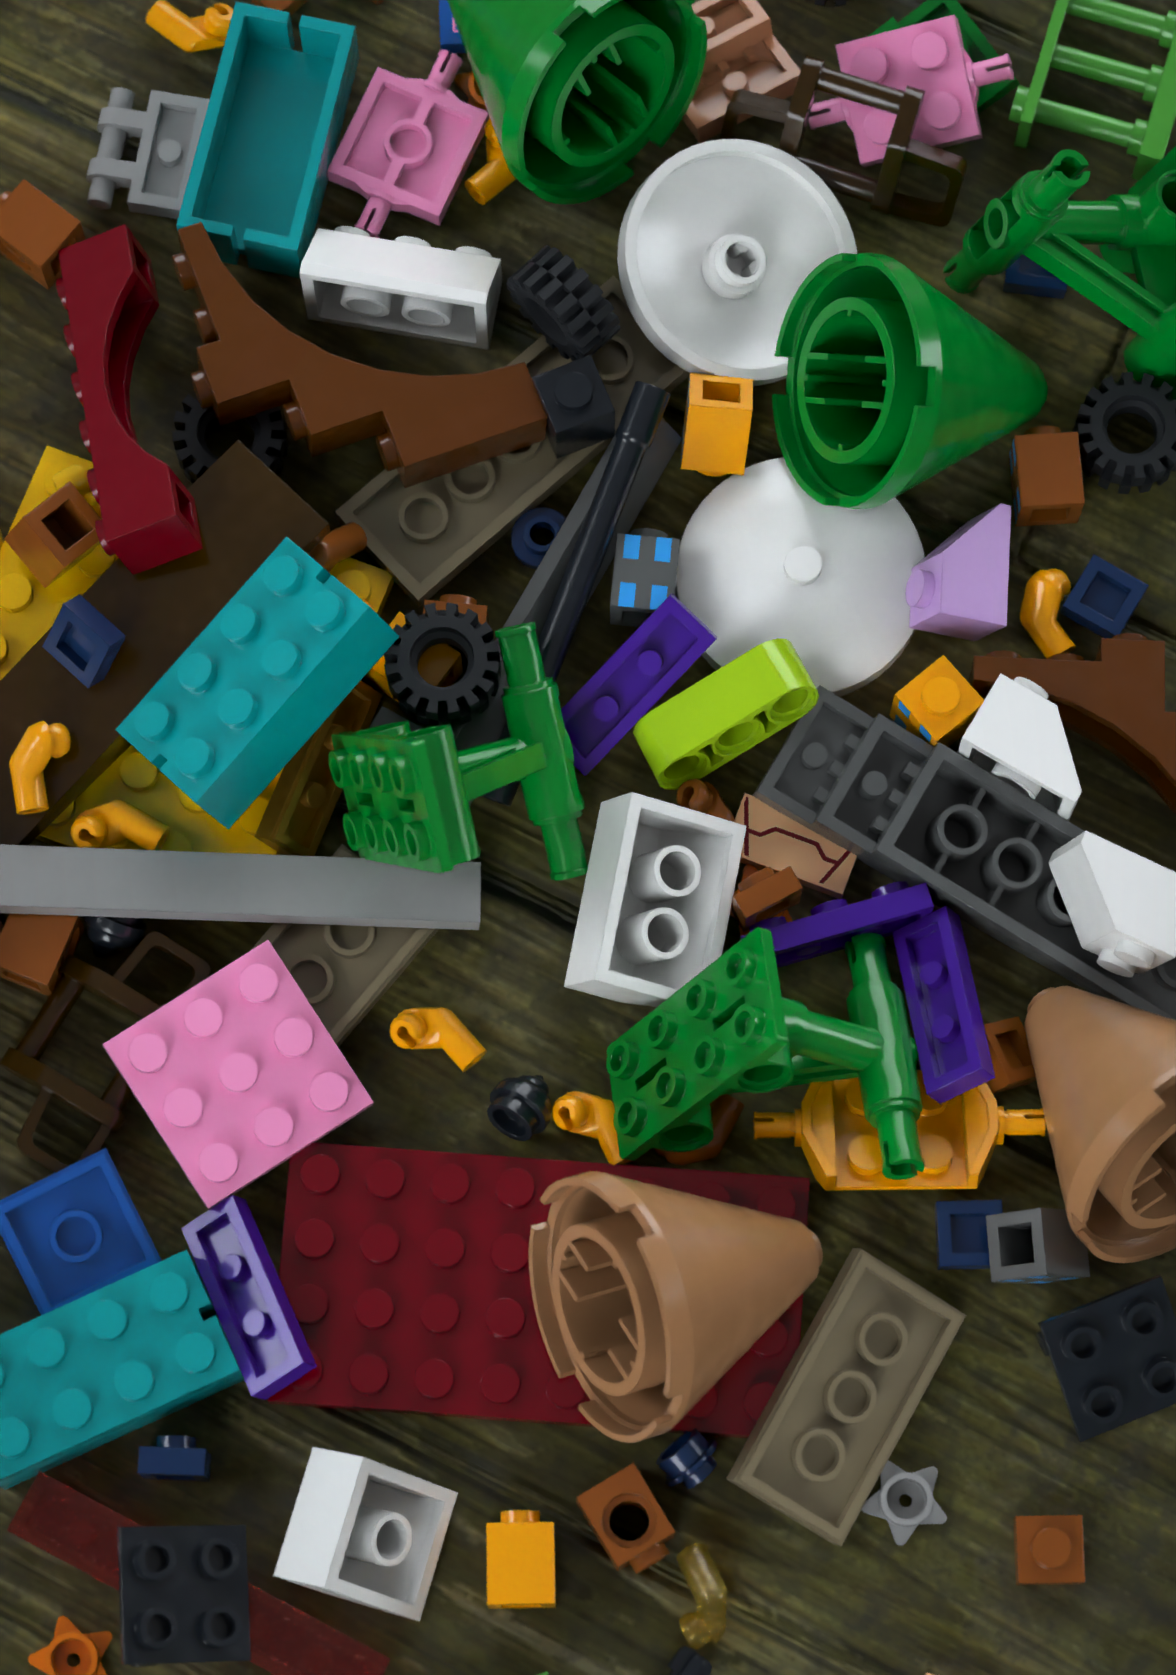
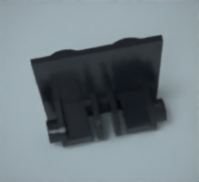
M1160 1274L1038 1323L1041 1330L1036 1332L1038 1343L1043 1354L1046 1357L1050 1356L1080 1442L1176 1404V1318Z
M246 1525L118 1527L121 1665L149 1667L172 1663L251 1661Z

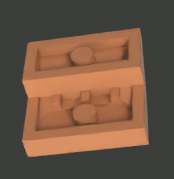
M700 0L692 4L694 14L706 23L707 51L699 85L682 119L699 143H703L721 133L727 106L736 90H747L783 100L794 93L801 70L773 35L770 17L757 0ZM739 114L737 124L754 115Z

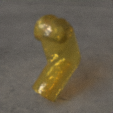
M699 1543L683 1549L676 1556L677 1563L693 1594L698 1609L694 1612L683 1614L679 1620L685 1640L689 1647L693 1649H699L710 1641L715 1645L726 1633L727 1589L707 1546Z

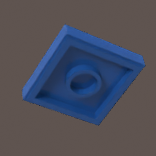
M106 1147L0 1200V1234L41 1315L162 1261Z

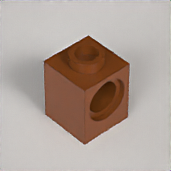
M23 179L12 193L5 191L0 195V254L49 290L56 282V279L62 275L58 250L86 240L81 221Z
M9 914L0 934V977L50 996L62 977V974L59 973L60 966L68 955L74 956L85 931L80 917Z
M634 1463L576 1497L578 1507L617 1572L631 1565L634 1572L638 1574L670 1554L664 1543L674 1538L675 1531ZM622 1506H635L645 1513L649 1526L641 1538L634 1541H624L616 1537L611 1531L609 1520L614 1511Z

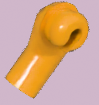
M158 0L149 10L146 16V24L183 51L188 53L224 47L233 9L227 4L215 3L213 7L206 9L205 15L189 18L166 0Z
M490 118L484 126V133L487 137V164L465 181L467 191L481 205L488 203L516 180L507 166Z
M1057 568L1039 570L1030 577L1026 583L1019 614L1022 626L1046 659L1056 654L1071 653L1076 647L1057 620L1061 601H1063L1064 595L1070 594L1071 590L1068 576Z
M40 721L29 726L10 758L9 768L18 815L35 814L49 809L43 770L51 757H62L68 753L71 746L70 733L62 723L48 725L45 721Z
M113 800L80 813L72 824L70 833L71 839L77 847L105 848L129 840L145 850H161L170 834L171 827L126 801Z
M414 1007L405 1009L390 1024L391 1039L398 1047L413 1050L443 1049L462 1072L473 1067L487 1053V1050L468 1028L447 1008Z
M571 1091L554 1102L551 1114L553 1121L559 1128L598 1139L607 1162L613 1164V1166L632 1162L620 1157L617 1131L614 1127L615 1108L613 1101L582 1091Z

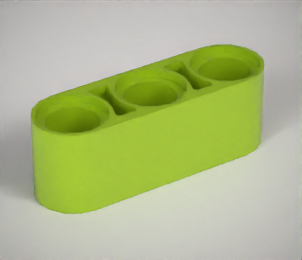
M772 639L757 645L645 714L634 726L633 735L659 786L665 790H676L683 782L689 779L703 778L806 715L817 704L819 693L793 644L787 639Z

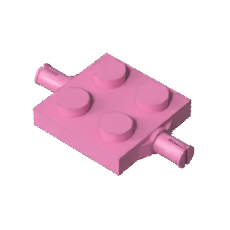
M955 15L835 45L841 72L905 91L907 86L925 91L921 110L911 138L937 148L983 138L977 113L979 87L1014 79V73L1011 69L1012 63L1008 53L1003 56L973 63L964 49L958 18ZM838 97L814 103L811 107L809 115L811 117H809L808 122L811 129L814 130L818 127L846 121L854 133L860 164L863 167L883 163L897 115Z
M440 50L427 80L404 78L377 67L327 170L329 181L358 192L368 200L358 223L354 227L366 231L371 237H379V233L390 211L407 212L440 226L484 135V126L489 120V114L483 109L461 101L449 90L459 68L463 64L462 59L455 53H452L449 59V51Z

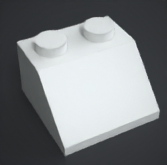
M1000 673L963 735L957 753L1069 821L1082 793V789L1058 707L1047 700L1049 697L1048 693L1033 681L1023 677H1015L1013 681Z
M1084 831L1052 853L1048 864L1081 947L1099 956L1097 959L1099 966L1120 976L1133 977L1134 972L1141 975L1176 958V872L1088 831Z
M313 1447L273 1576L327 1595L420 1622L458 1493L362 1456Z

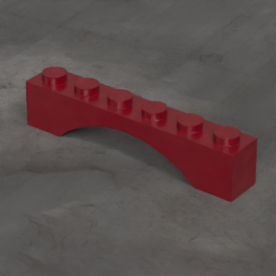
M123 224L58 250L62 277L56 279V288L61 302L69 314L70 323L64 325L63 331L67 345L77 363L78 371L71 374L72 385L85 412V419L79 422V430L88 452L92 455L94 467L87 471V479L91 492L100 505L102 518L95 521L96 533L106 554L109 556L116 554L132 575L201 550L203 546L193 496L168 464L147 453L139 446L131 420L130 384L134 360L145 330L159 307V300L151 258L127 225Z

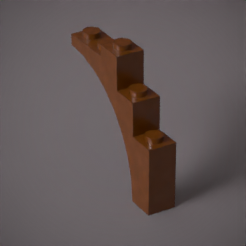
M202 222L178 229L181 252L172 255L174 268L183 291L194 288L201 305L200 308L193 310V316L204 345L196 348L199 370L190 373V377L201 408L205 409L213 406L220 426L283 405L284 415L294 440L305 437L312 457L375 436L378 451L387 472L397 469L404 488L545 440L547 415L525 362L474 374L425 376L379 370L333 355L286 329L249 297L222 263Z
M1122 633L1112 638H1101L1095 661H1085L1082 656L1071 653L1056 654L1048 659L1022 658L1016 652L1004 650L993 651L985 656H974L968 682L984 700L1000 673L1013 681L1015 677H1023L1033 681L1048 693L1049 697L1047 700L1057 705L1063 726L1112 752L1142 776L1176 815V710L1174 712L1165 711V641L1148 640L1146 636L1137 633Z

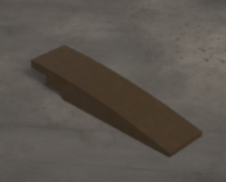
M239 440L187 489L195 501L203 549L132 575L118 558L82 595L126 635L105 679L88 689L42 646L51 630L50 628L0 681V844L29 845L131 746L115 729L286 536L308 554L330 532L329 523ZM40 721H45L48 725L62 723L70 733L71 746L68 753L62 757H51L43 770L49 809L35 814L18 815L9 768L10 758L29 726Z

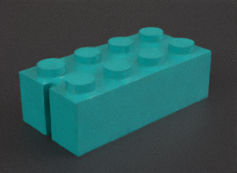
M236 1L176 227L178 231V229L202 222L221 261L224 263L237 265L239 255L242 254L246 255L249 268L300 278L301 263L313 240L328 182L327 170L335 155L360 58L356 26L301 15L299 31L303 52L294 51L295 43L290 12Z
M286 536L115 730L189 798L229 830L399 638V635L369 605Z
M187 1250L0 1334V1487L6 1490L244 1381L223 1327L218 1318L214 1316L217 1313L195 1262Z

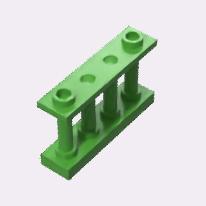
M1056 0L1031 86L1029 88L1018 85L1008 119V121L1019 123L1014 146L1026 149L1035 121L1127 147L1126 154L1137 157L1131 179L1140 180L1164 157L1176 117V12L1168 10L1167 16L1111 0ZM1066 14L1158 39V46L1169 49L1165 66L1152 64L1150 70L1058 44ZM1050 67L1143 93L1142 100L1153 102L1149 120L1136 118L1134 124L1041 98Z

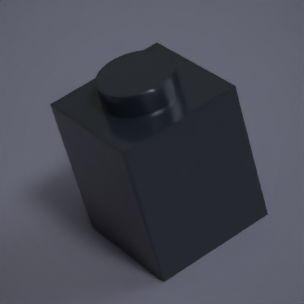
M591 355L532 377V382L547 415L546 434L557 459L615 436V409Z

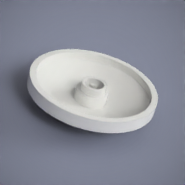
M718 139L696 144L678 152L666 160L641 184L631 199L623 217L618 239L617 262L622 291L631 314L644 335L667 359L689 373L753 379V386H759L783 380L788 375V357L775 356V350L785 314L800 285L823 261L840 253L857 254V247L848 218L839 201L823 180L808 166L790 154L764 143L743 139Z
M784 457L751 465L745 468L744 475L734 474L713 489L700 503L692 515L680 542L676 598L717 636V639L702 654L704 659L715 670L720 669L761 643L777 638L787 639L793 644L816 688L821 685L840 697L856 691L878 678L891 667L909 644L916 629L909 628L910 606L906 601V586L912 574V568L925 555L916 527L896 498L869 509H849L841 506L823 505L810 497L799 486L791 474Z

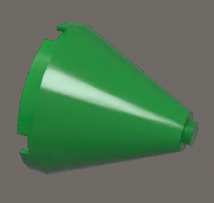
M447 0L507 166L519 182L547 202L567 205L589 201L608 193L631 178L634 172L625 164L649 140L660 149L667 142L685 115L695 95L704 69L707 51V29L705 21L694 14L692 4L695 0Z
M840 253L819 264L806 277L794 295L785 314L775 350V356L788 357L786 395L772 394L774 424L781 452L799 486L814 500L829 506L869 509L890 501L1033 420L1039 414L1048 394L1046 379L1042 369L1035 361L905 265L883 254Z

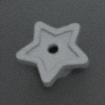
M888 1460L881 1472V1489L866 1500L862 1511L887 1520L897 1545H904L919 1524H943L947 1521L946 1514L933 1498V1490L938 1475L937 1468L930 1466L910 1473ZM901 1495L911 1497L912 1502L910 1506L903 1507L900 1505L899 1498Z

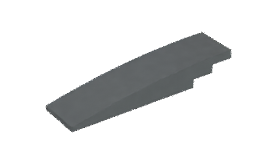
M821 685L817 687L819 693L817 704L810 712L796 721L752 796L857 855L858 860L896 882L906 881L909 887L926 883L933 904L940 908L947 906L958 914L961 920L1093 994L1176 1020V958L1141 975L1134 972L1133 977H1124L1097 964L1099 956L1081 947L1048 863L1055 850L1083 833L1084 830L944 744L938 742L933 747L880 713L873 718Z

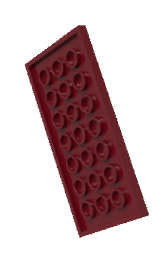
M312 1143L289 1160L279 1279L317 1367L268 1398L269 1404L594 1427L578 1409L579 1404L591 1400L583 1390L575 1374L559 1379L552 1365L540 1332L533 1304L529 1275V1237L531 1225L547 1221L552 1203L543 1205L540 1201L547 1188L558 1180L597 1171L798 1220L807 1227L810 1178ZM803 1293L667 1433L684 1434L696 1428L701 1435L749 1438L800 1345Z

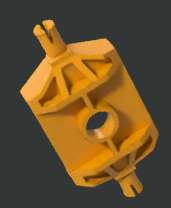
M917 1070L923 1109L920 1118L916 1121L925 1168L922 1172L917 1171L918 1175L915 1177L895 1180L883 1175L877 1128L871 1126L864 1116L858 1078L811 1082L801 1102V1109H794V1113L753 1111L754 1140H757V1138L794 1137V1147L802 1148L816 1181L826 1191L977 1189L996 1145L1003 1144L1004 1135L1045 1136V1118L1043 1108L1004 1110L1003 1106H997V1100L986 1082L940 1104L926 1094L922 1070Z

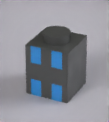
M651 528L634 529L631 531V534L617 533L610 602V624L640 627L671 593L674 596L676 595L680 539L668 538L667 533Z
M1035 1208L986 1216L991 1282L1041 1284L1090 1277L1088 1248L1071 1229L1065 1209Z

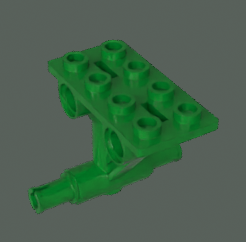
M1176 146L1132 186L1128 194H1113L1106 200L1068 201V198L1077 189H1080L1088 182L1090 171H1083L1076 177L1084 168L1089 166L1088 161L1075 150H1061L1043 170L1027 172L1001 198L990 200L985 214L966 232L963 238V249L946 262L943 273L951 274L945 278V282L957 293H971L988 275L1002 274L1024 254L1138 333L1127 343L1124 350V363L1128 372H1133V378L1141 382L1144 373L1155 376L1152 385L1155 387H1161L1165 381L1173 387L1171 393L1173 400H1175ZM1082 245H1099L1103 259ZM1121 272L1135 273L1137 283Z
M535 622L512 625L494 631L496 638H498L508 686L502 688L504 694L501 695L510 734L509 738L457 751L451 725H440L411 731L408 721L383 724L355 732L343 731L332 734L334 750L328 754L329 768L336 786L343 788L349 813L343 815V828L347 842L353 851L358 850L360 858L439 874L452 871L454 869L453 865L461 864L480 856L468 801L507 784L520 781L528 818L533 822L534 826H540L550 868V880H565L587 874L588 863L578 822V817L583 815L582 809L585 808L583 796L579 792L574 769L573 748L564 725L558 698L560 696L558 685L556 682H553L552 677H546L535 631L537 629Z
M757 927L611 1043L607 1048L606 1068L610 1076L612 1099L615 1108L614 1127L617 1131L620 1157L635 1161L651 1148L670 1152H689L708 1145L714 1139L710 1103L720 1095L740 1092L765 1093L782 1087L810 1084L811 1082L858 1078L864 1116L871 1126L877 1128L883 1175L889 1179L901 1180L917 1176V1171L922 1172L925 1168V1163L921 1155L916 1121L920 1118L923 1109L916 1069L918 1052L915 1039L910 1035L903 993L895 983L891 982L885 938L876 933H864L853 936L851 938L852 942L847 941L844 948L848 956L853 989L849 992L846 999L849 1022L808 1011L802 1002L782 997L772 933L770 930Z

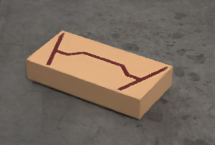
M744 793L734 820L736 823L747 826L740 863L751 864L759 870L771 867L774 874L791 866L801 885L842 899L857 855L778 812L754 796Z

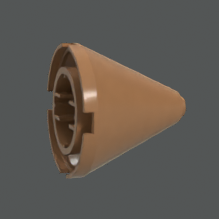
M1067 985L1042 990L1028 1005L1024 1028L1065 1210L1071 1229L1096 1257L1112 1263L1138 1262L1175 1249L1176 1020Z
M597 1171L567 1177L550 1185L540 1198L543 1205L552 1203L547 1221L531 1225L529 1237V1275L533 1304L540 1332L552 1365L559 1379L575 1374L583 1390L591 1401L579 1404L578 1409L583 1416L604 1435L625 1443H633L655 1437L673 1428L816 1280L823 1260L822 1247L818 1237L798 1220Z

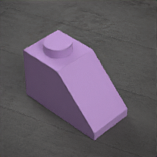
M1000 503L970 519L912 568V574L906 586V601L910 606L909 628L977 641L1007 626L1011 530L1010 505Z

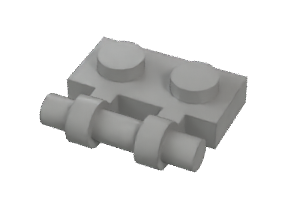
M121 87L112 88L108 107L102 108L99 116L97 130L102 133L97 157L90 159L86 180L91 183L87 203L98 209H110L114 190L125 187L130 188L127 200L130 212L178 219L210 99L151 90L147 111L143 112L132 110L135 97L134 92ZM131 137L141 138L136 162L121 160L125 139Z

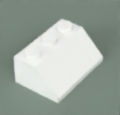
M339 226L334 231L317 229L302 260L299 273L308 320L489 350L502 286L500 258H494L487 251L471 246L458 247L455 251L431 247L428 242L411 236H400L395 241L371 237L366 231L351 226Z
M635 792L601 802L564 987L620 1003L658 1007L718 959L723 952L747 826Z

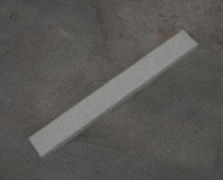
M0 844V913L479 930L481 918V862H464L453 865L454 869L452 871L439 874L353 857Z

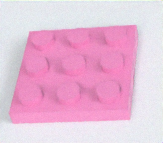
M269 940L103 1044L104 1049L208 1210L371 1107L374 1103Z

